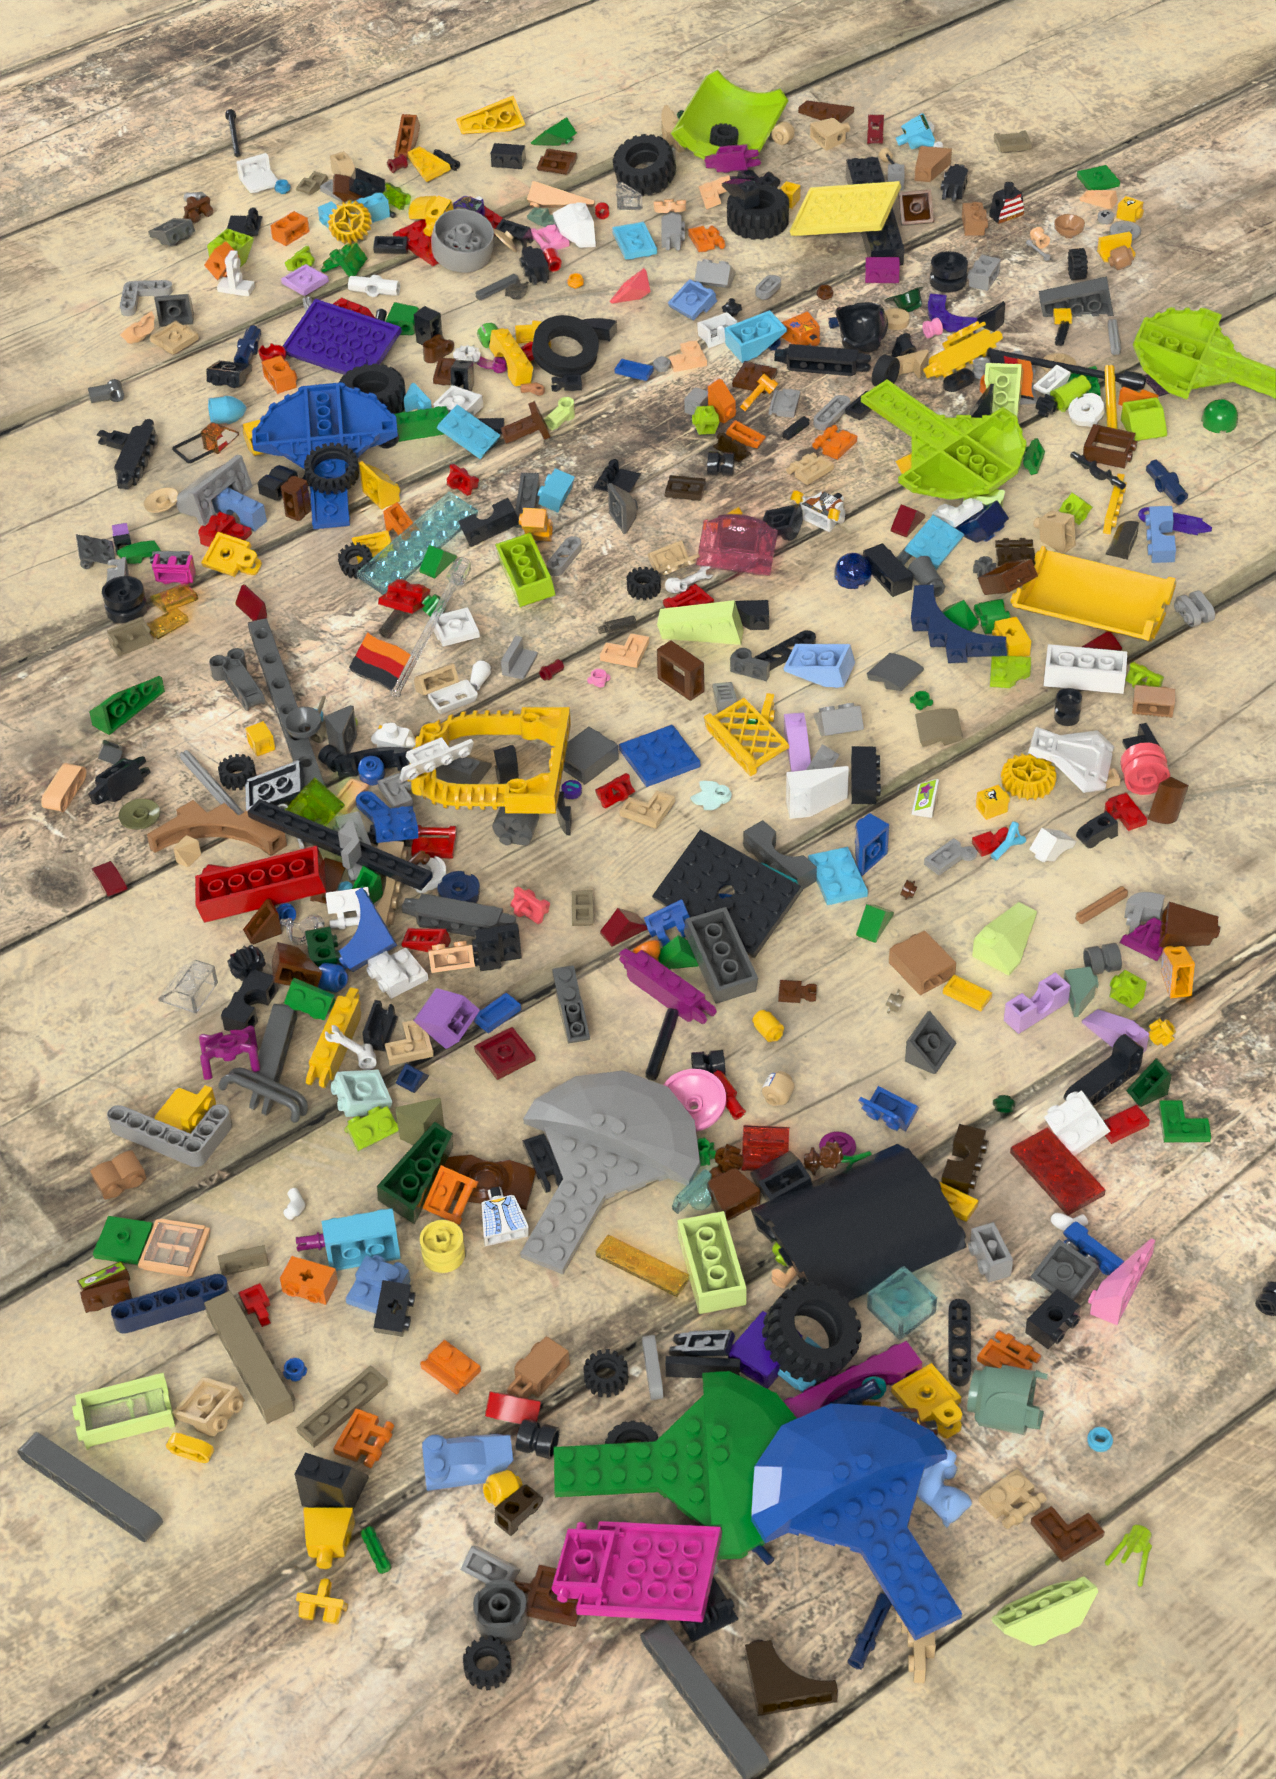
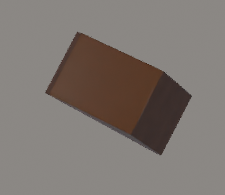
M266 899L243 929L251 944H256L282 934L278 912L270 899Z

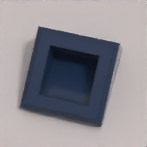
M405 1064L396 1084L415 1093L428 1079L429 1075Z

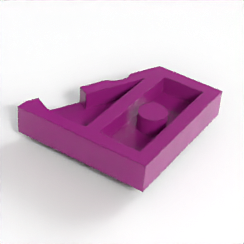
M1156 918L1150 919L1145 925L1135 928L1132 933L1123 935L1119 943L1158 961L1164 949L1159 947L1161 921Z

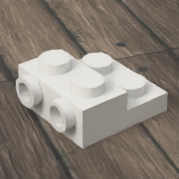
M452 385L433 406L434 408L446 406L449 413L458 404L474 416L483 407V399L480 394Z
M468 607L431 617L432 629L442 646L480 637L479 630Z
M407 948L392 955L385 951L368 960V975L371 979L375 978L380 990L383 993L386 992L391 999L429 980L427 972Z
M1083 1091L1070 1093L1065 1103L1060 1106L1054 1105L1050 1107L1047 1112L1048 1114L1044 1117L1072 1158L1110 1132Z

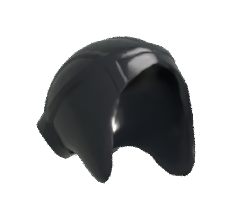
M862 302L836 309L835 314L840 327L844 348L873 352L880 347L881 340H883L888 330L887 315L880 304Z

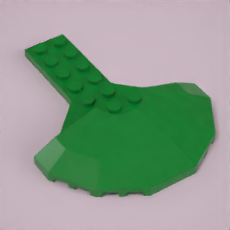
M730 1371L702 1373L703 1396L655 1442L554 1447L555 1498L658 1492L664 1498L670 1499L681 1512L691 1520L697 1521L701 1526L721 1527L722 1538L717 1560L742 1559L755 1547L765 1544L751 1521L754 1466L780 1427L797 1418L777 1393Z

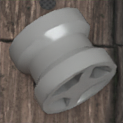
M978 357L973 360L972 371L974 372V378L981 379L985 374L986 363H990L987 358Z

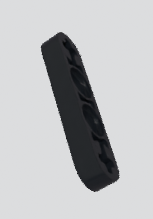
M809 630L802 631L754 658L770 662L771 671L787 662L793 650L788 649V647L795 646V644H816V634ZM779 654L781 655V657L776 658L773 657V655Z
M955 1299L950 1302L948 1308V1379L955 1386H964L968 1384L971 1376L970 1304L964 1299ZM956 1309H961V1319H957ZM955 1328H962L966 1333L958 1336L953 1333V1330ZM960 1348L965 1350L966 1354L959 1357L954 1355L953 1350ZM957 1365H962V1376H957Z

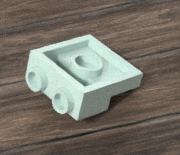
M379 1070L337 1072L334 1081L331 1083V1093L338 1097L339 1111H344L346 1117L367 1116L368 1111L377 1106H380L381 1109L386 1106L391 1108L392 1099Z

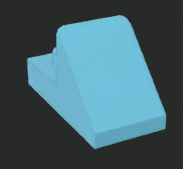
M412 383L404 397L405 412L415 409L432 408L431 400L415 383Z

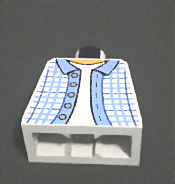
M501 1187L489 1189L488 1195L490 1200L482 1202L484 1245L489 1246L528 1237V1224L515 1196L503 1197Z

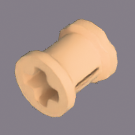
M1036 227L1031 230L1030 238L1035 241L1038 248H1045L1050 243V237L1044 234L1043 228Z

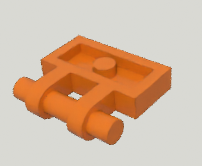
M704 226L688 229V235L698 252L712 250L714 245L720 249L725 247L723 237L720 236L719 230L714 226H710L708 229H705Z
M832 425L824 430L823 435H819L815 439L812 447L814 449L821 447L823 448L822 454L838 460L857 442L858 436L845 430L837 433L838 427Z
M999 1330L994 1339L1000 1343L990 1339L977 1355V1361L985 1366L1001 1368L1003 1364L1032 1370L1033 1363L1028 1360L1030 1359L1037 1364L1042 1355L1035 1352L1032 1346L1028 1344L1025 1346L1015 1340L1016 1337L1010 1333L1005 1334ZM1011 1348V1349L1015 1350L1016 1352H1018L1019 1354H1016V1353L1012 1352V1351L1009 1350V1349Z
M356 1408L333 1448L334 1454L355 1462L363 1454L367 1456L363 1464L368 1468H372L375 1461H379L382 1456L381 1450L385 1443L390 1441L392 1437L391 1432L395 1426L389 1421H386L383 1427L377 1426L379 1423L378 1416ZM371 1436L377 1438L373 1446L367 1444Z

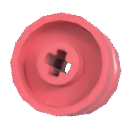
M1139 743L1128 748L1121 756L1120 764L1125 785L1132 793L1139 795L1156 793L1159 783L1170 777L1164 750L1157 744Z

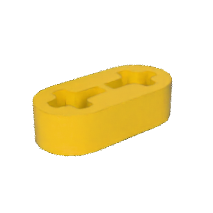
M172 1433L166 1443V1448L171 1453L199 1463H208L214 1453V1448L209 1443L181 1433Z

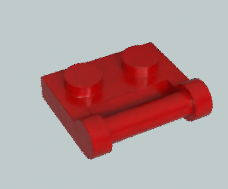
M696 584L689 586V589L672 598L668 597L663 600L665 608L714 603V599Z
M418 825V838L413 839L411 856H414L419 851H425L426 854L430 855V858L437 856L439 858L453 859L457 826L445 828L422 827V825ZM422 835H435V836H449V838L421 837V836H422Z

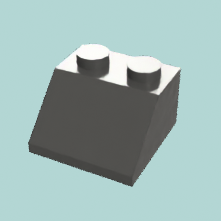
M189 294L154 296L159 327L168 326L174 321L182 325L193 324L194 311Z
M468 755L465 758L460 757L453 760L448 765L437 767L436 774L438 779L447 783L479 784L492 767V763Z

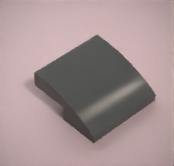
M889 653L867 672L868 680L884 682L886 689L902 691L924 671V668L907 657Z

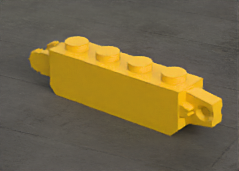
M984 329L929 358V365L923 369L927 379L934 376L937 378L941 375L945 378L953 374V369L958 371L966 367V362L972 364L973 360L978 358V356H987V349L989 347L991 349L997 347L995 343L1002 340V333L1000 331L990 333L989 330Z
M350 987L345 997L338 995L309 1060L310 1068L306 1076L307 1085L312 1086L316 1077L320 1078L319 1086L322 1088L327 1086L329 1080H334L348 1048L340 1043L327 1041L325 1031L329 1034H335L332 1032V1025H335L344 1036L352 1040L361 1018L359 989Z

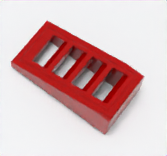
M408 928L401 945L404 948L428 952V950H432V945L445 944V948L449 947L451 938L446 929Z

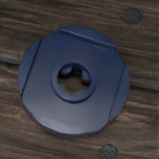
M465 871L450 872L442 877L440 884L438 883L439 897L477 903L479 900L480 883L473 874L469 876L465 874ZM459 887L460 889H463V890H461V891H456V888Z

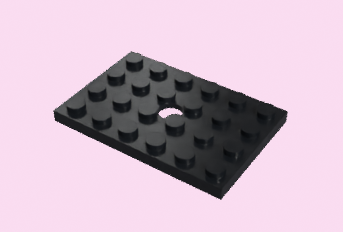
M700 829L654 892L652 898L666 907L682 899L690 917L726 907L747 954L755 958L799 897L803 888ZM723 886H732L734 888L732 897H725L724 899L719 897V891Z

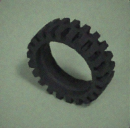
M325 443L322 444V448L317 446L315 447L316 451L312 449L310 455L307 454L304 461L305 476L309 486L313 487L315 491L319 490V493L323 494L325 491L327 495H330L331 491H333L335 495L338 494V490L343 493L345 488L349 490L351 485L354 486L359 478L357 456L346 445L342 447L341 443H337L336 446H334V443H329V446H327ZM328 459H340L349 464V469L346 473L331 479L319 477L315 474L314 469L322 461Z

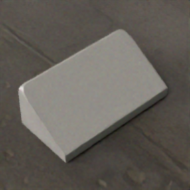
M471 1546L460 1570L484 1583H488L497 1579L513 1582L521 1569L478 1546Z

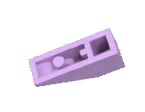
M804 713L784 714L785 741L789 744L787 752L791 772L804 771L811 763Z
M1099 1009L1082 1020L1086 1027L1112 1048L1115 1041L1121 1035L1126 1034L1144 1048V1052L1147 1049L1149 1033L1133 1020Z

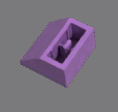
M436 988L413 1021L445 1049H448L460 1041L480 1009L463 995Z

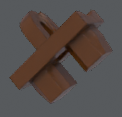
M193 196L188 197L187 206L184 207L185 215L183 219H191L195 224L201 219L200 214L203 213L206 217L211 216L213 208L210 205V198L206 196L197 201Z

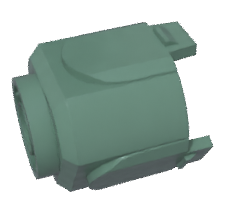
M1003 1364L1001 1368L986 1366L983 1370L975 1369L969 1389L967 1411L975 1413V1421L982 1427L1025 1435L1027 1428L1040 1430L1044 1411L1040 1410V1407L1033 1405L1036 1378L1048 1380L1049 1375L1041 1373L1039 1370L1032 1371Z

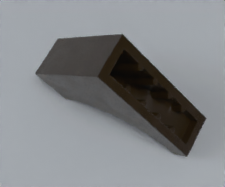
M754 1640L750 1644H745V1660L758 1716L837 1702L838 1688L836 1680H814L794 1672L779 1658L771 1640Z

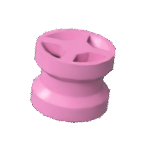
M938 318L933 319L931 322H923V332L927 338L943 333L942 323Z

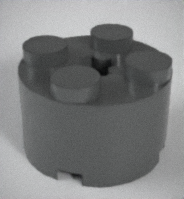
M500 806L492 825L493 831L500 838L499 841L503 845L508 846L511 843L529 845L540 818L539 813H505V806Z
M504 1579L492 1580L475 1594L473 1600L475 1624L484 1640H488V1636H491L494 1641L498 1638L502 1643L521 1638L528 1622L527 1604L524 1592L515 1586V1583Z

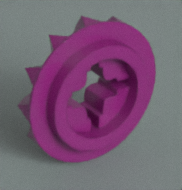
M830 1132L820 1140V1152L821 1148L828 1141L831 1143L838 1142L839 1148L842 1147L843 1155L854 1156L856 1151L855 1140L844 1132Z

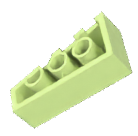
M735 600L660 609L657 622L662 639L737 645L742 643L744 628Z

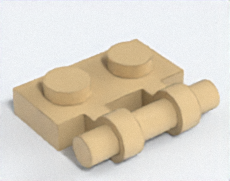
M813 452L804 455L800 461L791 463L790 467L786 468V472L789 475L795 473L797 479L809 485L834 470V463L823 456L817 458L816 453Z
M1016 1469L980 1495L978 1502L995 1519L1004 1514L1006 1518L1002 1520V1524L1006 1529H1009L1013 1525L1018 1526L1022 1523L1024 1517L1029 1513L1038 1511L1041 1508V1504L1047 1501V1498L1042 1492L1036 1496H1031L1030 1494L1034 1492L1035 1486ZM1020 1501L1023 1503L1018 1509L1013 1508Z

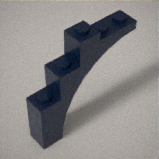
M914 585L911 610L913 632L928 631L930 647H946L948 663H968V657L1008 655L1006 636L983 635L961 628L951 622L937 606L934 585Z

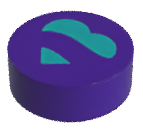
M576 780L564 782L561 786V790L564 791V797L566 799L579 798L582 794L581 783Z

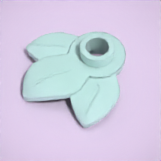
M700 781L702 792L690 797L691 801L696 805H703L704 810H715L721 804L729 802L732 794L725 785H719L714 781Z

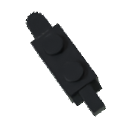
M955 164L949 167L948 172H945L944 180L941 182V190H943L942 200H946V198H952V201L962 200L968 183V169L965 168V165Z
M532 246L522 247V257L519 258L520 267L523 268L524 277H527L529 283L537 285L539 281H542L543 284L547 283V280H549V269L542 249L533 248Z
M144 756L137 757L134 760L123 758L98 774L95 779L96 787L88 793L92 804L99 805L107 800L116 802L121 800L122 796L128 792L136 790L138 785L144 782L143 778L151 773L148 767L139 770V767L147 762Z

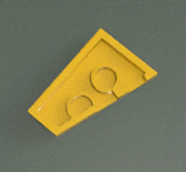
M420 146L407 152L408 159L425 182L451 170L449 163Z

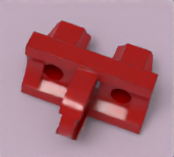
M450 464V474L446 480L447 486L451 489L460 490L466 496L471 495L472 489H477L479 479L476 476H470L465 468H459L455 464Z
M625 773L595 789L598 800L601 801L602 807L608 808L619 801L623 802L628 799L629 795L633 794L635 790L631 785L629 774Z

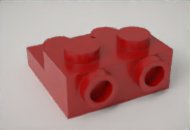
M222 512L212 515L209 523L206 526L202 525L198 531L201 545L210 547L217 532L244 541L252 534L251 528L236 523L234 516Z
M397 579L389 584L388 591L379 597L378 605L413 614L424 607L422 601L430 595L431 589L421 584H410L406 580Z

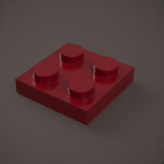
M513 1027L474 1045L475 1053L497 1080L536 1061L535 1054Z

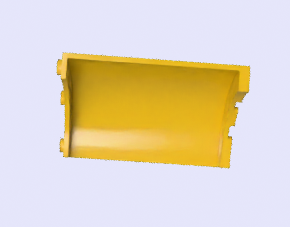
M1041 546L1040 551H1037L1035 555L1036 564L1034 567L1038 577L1025 583L1022 588H1017L1016 593L1012 594L1011 604H1013V608L1152 642L1165 619L1166 612H1164L1165 605H1170L1177 581L1176 578L1172 577L1167 579L1048 551L1045 546Z

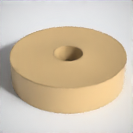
M899 308L885 311L888 319V329L901 330L909 325L910 315L907 311Z

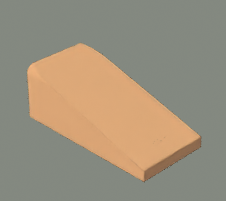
M1086 190L1080 197L1082 202L1107 209H1112L1118 202L1115 190Z

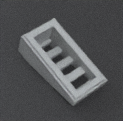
M732 682L712 684L718 713L737 702Z

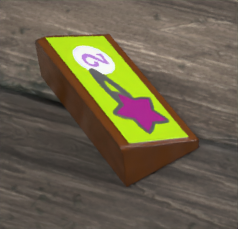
M119 1261L77 1280L81 1291L125 1279L129 1281L130 1276L122 1261Z

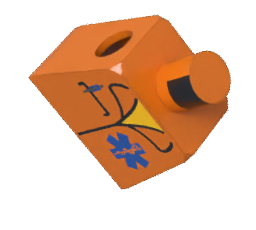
M808 311L781 322L787 328V331L781 338L796 345H819L820 326Z

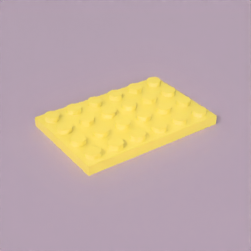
M900 181L810 188L790 229L791 236L881 231L901 189Z

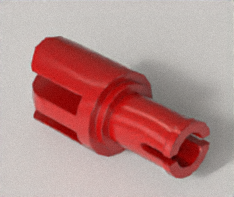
M717 1070L713 1075L724 1086L726 1108L734 1120L740 1119L745 1115L746 1110L736 1099L737 1091L722 1071Z

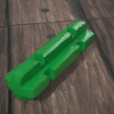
M369 1526L362 1529L361 1537L367 1545L366 1547L373 1562L376 1564L378 1573L384 1574L391 1570V1563L388 1557H386L384 1548L376 1536L374 1528Z

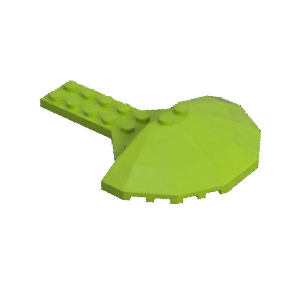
M1170 307L1163 313L1157 312L1151 318H1144L1133 342V347L1142 369L1168 393L1187 399L1191 389L1234 382L1276 399V369L1243 357L1240 352L1235 351L1233 348L1234 344L1228 336H1224L1221 333L1222 329L1218 325L1222 314L1206 308H1199V311L1190 310V308L1175 310L1174 307Z
M889 380L883 381L861 396L863 404L912 437L911 469L898 477V483L912 493L949 500L985 495L1003 485L1019 472L1027 442L1023 437L1022 428L1019 427L1017 416L1004 407H1001L991 415H982V418H971V415H956V418L945 417V415L936 414Z

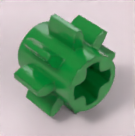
M434 594L432 597L428 595L422 601L424 604L422 609L430 617L440 615L446 610L443 607L445 601L437 594Z
M699 1138L697 1143L700 1166H709L710 1158L715 1159L714 1142L710 1143L706 1138Z

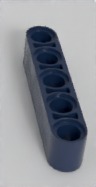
M213 1274L119 1302L111 1309L115 1329L119 1333L126 1334L206 1310L204 1302L230 1291L228 1282L224 1275Z

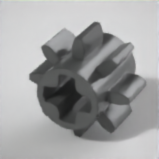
M982 556L975 560L973 573H977V577H980L995 569L997 563H992V558L988 556Z

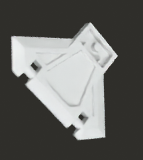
M1036 727L1028 753L1036 758L1052 761L1085 793L1105 790L1106 783L1104 782L1108 778L1112 759L1111 752H1113L1114 746L1098 730L1058 735Z

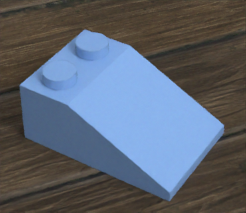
M795 644L784 666V671L824 687H844L855 664L851 645Z

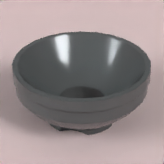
M299 707L287 714L284 725L291 736L304 739L313 736L320 729L321 716L314 708ZM310 727L309 731L300 732L301 728Z

